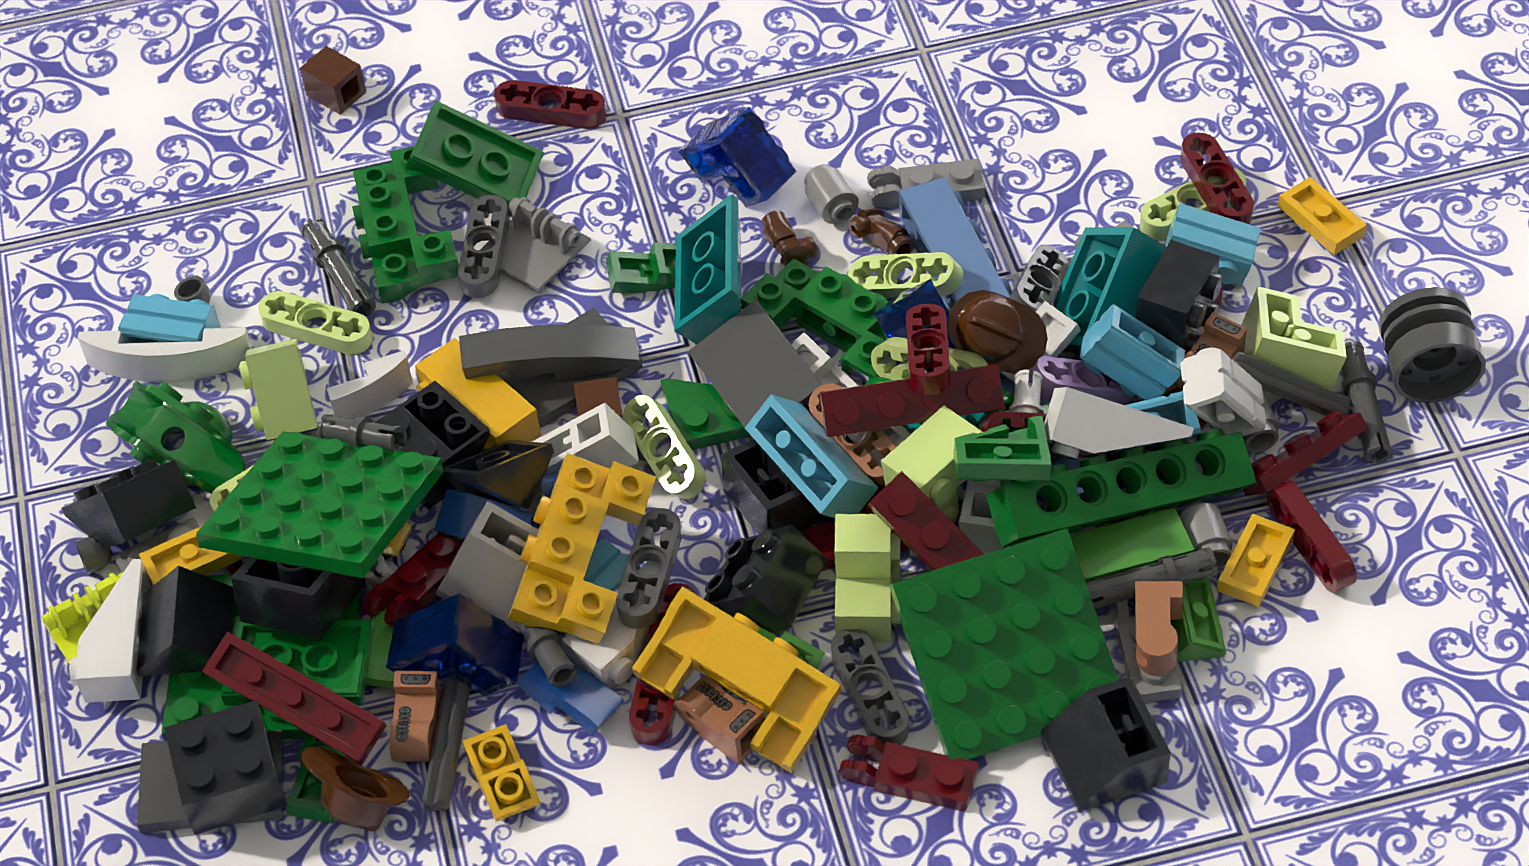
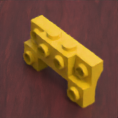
M567 453L550 498L542 496L533 521L541 525L537 536L529 534L519 560L526 562L527 565L508 619L529 627L562 631L599 644L605 634L618 593L583 580L605 514L638 526L645 513L656 477L613 461L609 469Z
M682 586L669 605L652 639L633 665L634 675L674 699L695 669L746 702L752 703L768 715L750 742L752 750L792 774L816 737L817 728L842 692L841 684L797 657L799 654L798 650L788 642L778 637L773 642L757 633L760 628L749 618L739 613H736L733 618Z

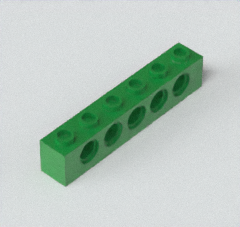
M1215 429L1197 435V442L1186 444L1184 438L1169 440L1158 444L1159 450L1148 453L1145 446H1139L1120 452V459L1107 461L1106 455L1082 460L1079 462L1081 468L1067 470L1066 464L1051 466L1050 480H1034L1032 482L999 480L1001 487L988 493L986 498L1000 547L1022 543L1066 528L1071 532L1139 516L1149 511H1160L1225 496L1252 486L1257 482L1242 432L1224 435L1222 429ZM1195 460L1201 464L1203 474L1196 468ZM1156 468L1162 472L1165 480L1164 483L1157 477ZM1117 477L1124 482L1126 492H1123L1118 487ZM1077 485L1084 490L1086 502L1078 496ZM1036 494L1044 499L1047 506L1046 512L1038 506Z

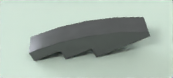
M556 324L503 328L459 336L462 370L466 379L509 371L511 380L514 381L554 372L558 383L641 365L636 331L633 327L595 324Z

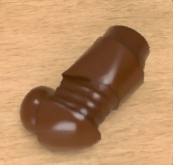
M878 208L861 209L858 216L853 217L849 222V229L854 237L863 238L867 235L871 240V244L877 246L888 255L911 254L913 251L914 243L910 239L908 231L895 222L887 220L884 212Z
M780 210L771 211L762 218L761 223L764 227L763 237L781 255L780 263L786 266L793 259H796L808 266L807 260L817 257L819 251L813 238L807 236L798 241L784 212Z

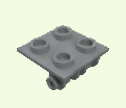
M517 197L513 198L508 206V211L512 213V220H510L501 271L539 292L591 241V238L579 232L576 225L572 223L567 224L559 220L558 215L549 213L547 209H537L536 206L531 204L529 199L525 197L520 199ZM488 241L479 251L489 250L495 243Z

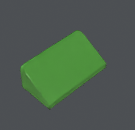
M1206 577L1183 584L1182 620H1171V625L1176 630L1178 636L1177 661L1224 657L1227 653L1210 578Z

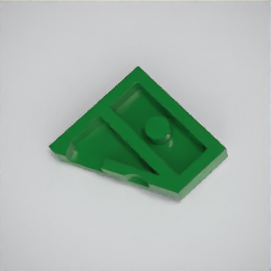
M667 378L660 380L669 415L691 450L751 436L712 384Z
M1043 416L1028 418V428L1010 433L1009 428L1004 424L989 428L983 433H971L954 439L953 454L957 479H969L975 482H983L988 479L1016 480L1019 482L1050 480L1052 464Z

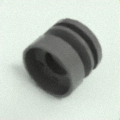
M1440 287L1417 289L1398 297L1385 308L1379 317V332L1383 340L1384 350L1388 355V365L1393 384L1400 395L1411 401L1432 403L1452 399L1464 394L1477 385L1485 374L1486 360L1480 340L1475 333L1476 327L1471 317V310L1465 297L1458 292Z

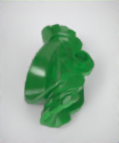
M135 381L125 405L115 414L110 415L106 422V425L112 428L111 431L116 436L133 447L129 454L134 459L144 463L155 458L158 465L175 460L184 482L197 486L211 494L218 486L245 471L246 467L243 456L231 444L233 433L229 421L218 409L199 401L180 402L183 396L163 381L158 387L151 383L148 386H143L140 382ZM175 429L183 430L185 433L183 444L176 450H166L164 447L166 435Z

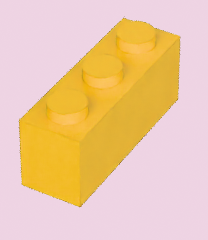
M456 338L415 365L419 382L416 386L417 392L433 381L438 382L490 429L491 435L482 451L508 440L532 442L541 436L536 408L496 373L470 379L465 378L462 370L460 344Z

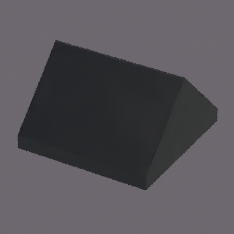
M508 440L444 466L443 474L439 479L465 493L529 510L554 450L551 443Z
M177 566L143 593L136 668L138 676L202 672L226 633L233 634L235 607L233 587L184 567Z

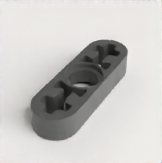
M497 195L482 196L475 200L471 206L458 267L461 289L469 297L482 298L494 292L498 285L510 217L506 201ZM489 213H493L491 217V226L486 225L485 219L489 217ZM481 241L495 243L491 249L486 251L474 249V246ZM477 266H482L484 274H481L479 279H476Z
M1039 245L1026 263L1009 298L1028 306L1035 312L1044 301L1052 305L1068 270V259L1062 252L1052 246Z
M656 508L650 510L643 515L639 523L616 598L618 617L629 628H646L652 625L659 616L682 540L680 519L675 512L669 509ZM660 527H666L668 530L662 532L659 547L655 545L654 533H657ZM645 561H656L662 565L660 571L653 575H643L637 571L638 566ZM638 589L644 591L645 604H641L638 610H632L630 606L636 605L639 597Z
M844 629L838 632L831 642L832 664L867 736L876 737L884 744L890 742L902 745L909 735V715L870 636L860 629ZM848 647H852L855 652L860 653L861 666L856 669L852 655L849 652H845V649ZM866 680L877 681L883 687L881 692L874 696H865L858 692L856 688L861 682ZM884 708V714L888 722L895 724V729L888 730L885 725H880L879 710Z

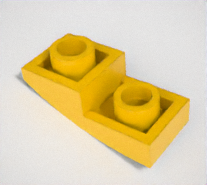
M507 724L462 741L467 758L496 822L541 804L524 760L520 758Z

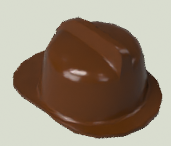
M978 290L968 292L959 298L949 311L947 330L949 339L954 347L980 355L988 365L998 364L999 371L1016 374V372L1021 370H1029L1045 353L1048 337L1044 322L1038 313L1015 300L996 292Z
M310 747L306 748L301 754L302 762L307 769L322 781L321 802L325 811L334 820L342 824L368 831H377L391 806L404 804L410 797L408 788L398 779L378 770L367 768L328 749Z

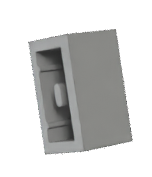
M487 501L467 533L435 594L516 638L520 630L516 627L514 621L508 619L527 565L526 562L519 559L528 535L536 537L539 530Z

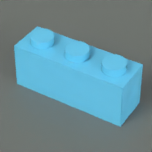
M771 394L745 427L749 434L820 514L834 518L835 514H858L878 489L876 484L833 437H826L825 428L802 403Z

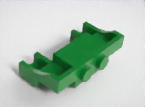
M414 146L390 151L391 163L353 171L359 205L352 206L357 230L365 228L366 234L358 235L363 259L372 258L382 304L402 300L409 293L424 285L459 277V265L450 229L417 236L408 194L439 188L438 180L406 165Z
M793 259L775 277L766 273L740 298L741 311L757 300L779 329L796 314L797 325L845 352L841 357V368L848 375L857 370L869 377V379L880 377L872 366L871 354L873 349L892 337L907 339L906 322L893 315L892 303L883 295L869 291L855 283L851 277L839 274L827 266L820 272H817ZM896 361V366L901 364L902 362Z

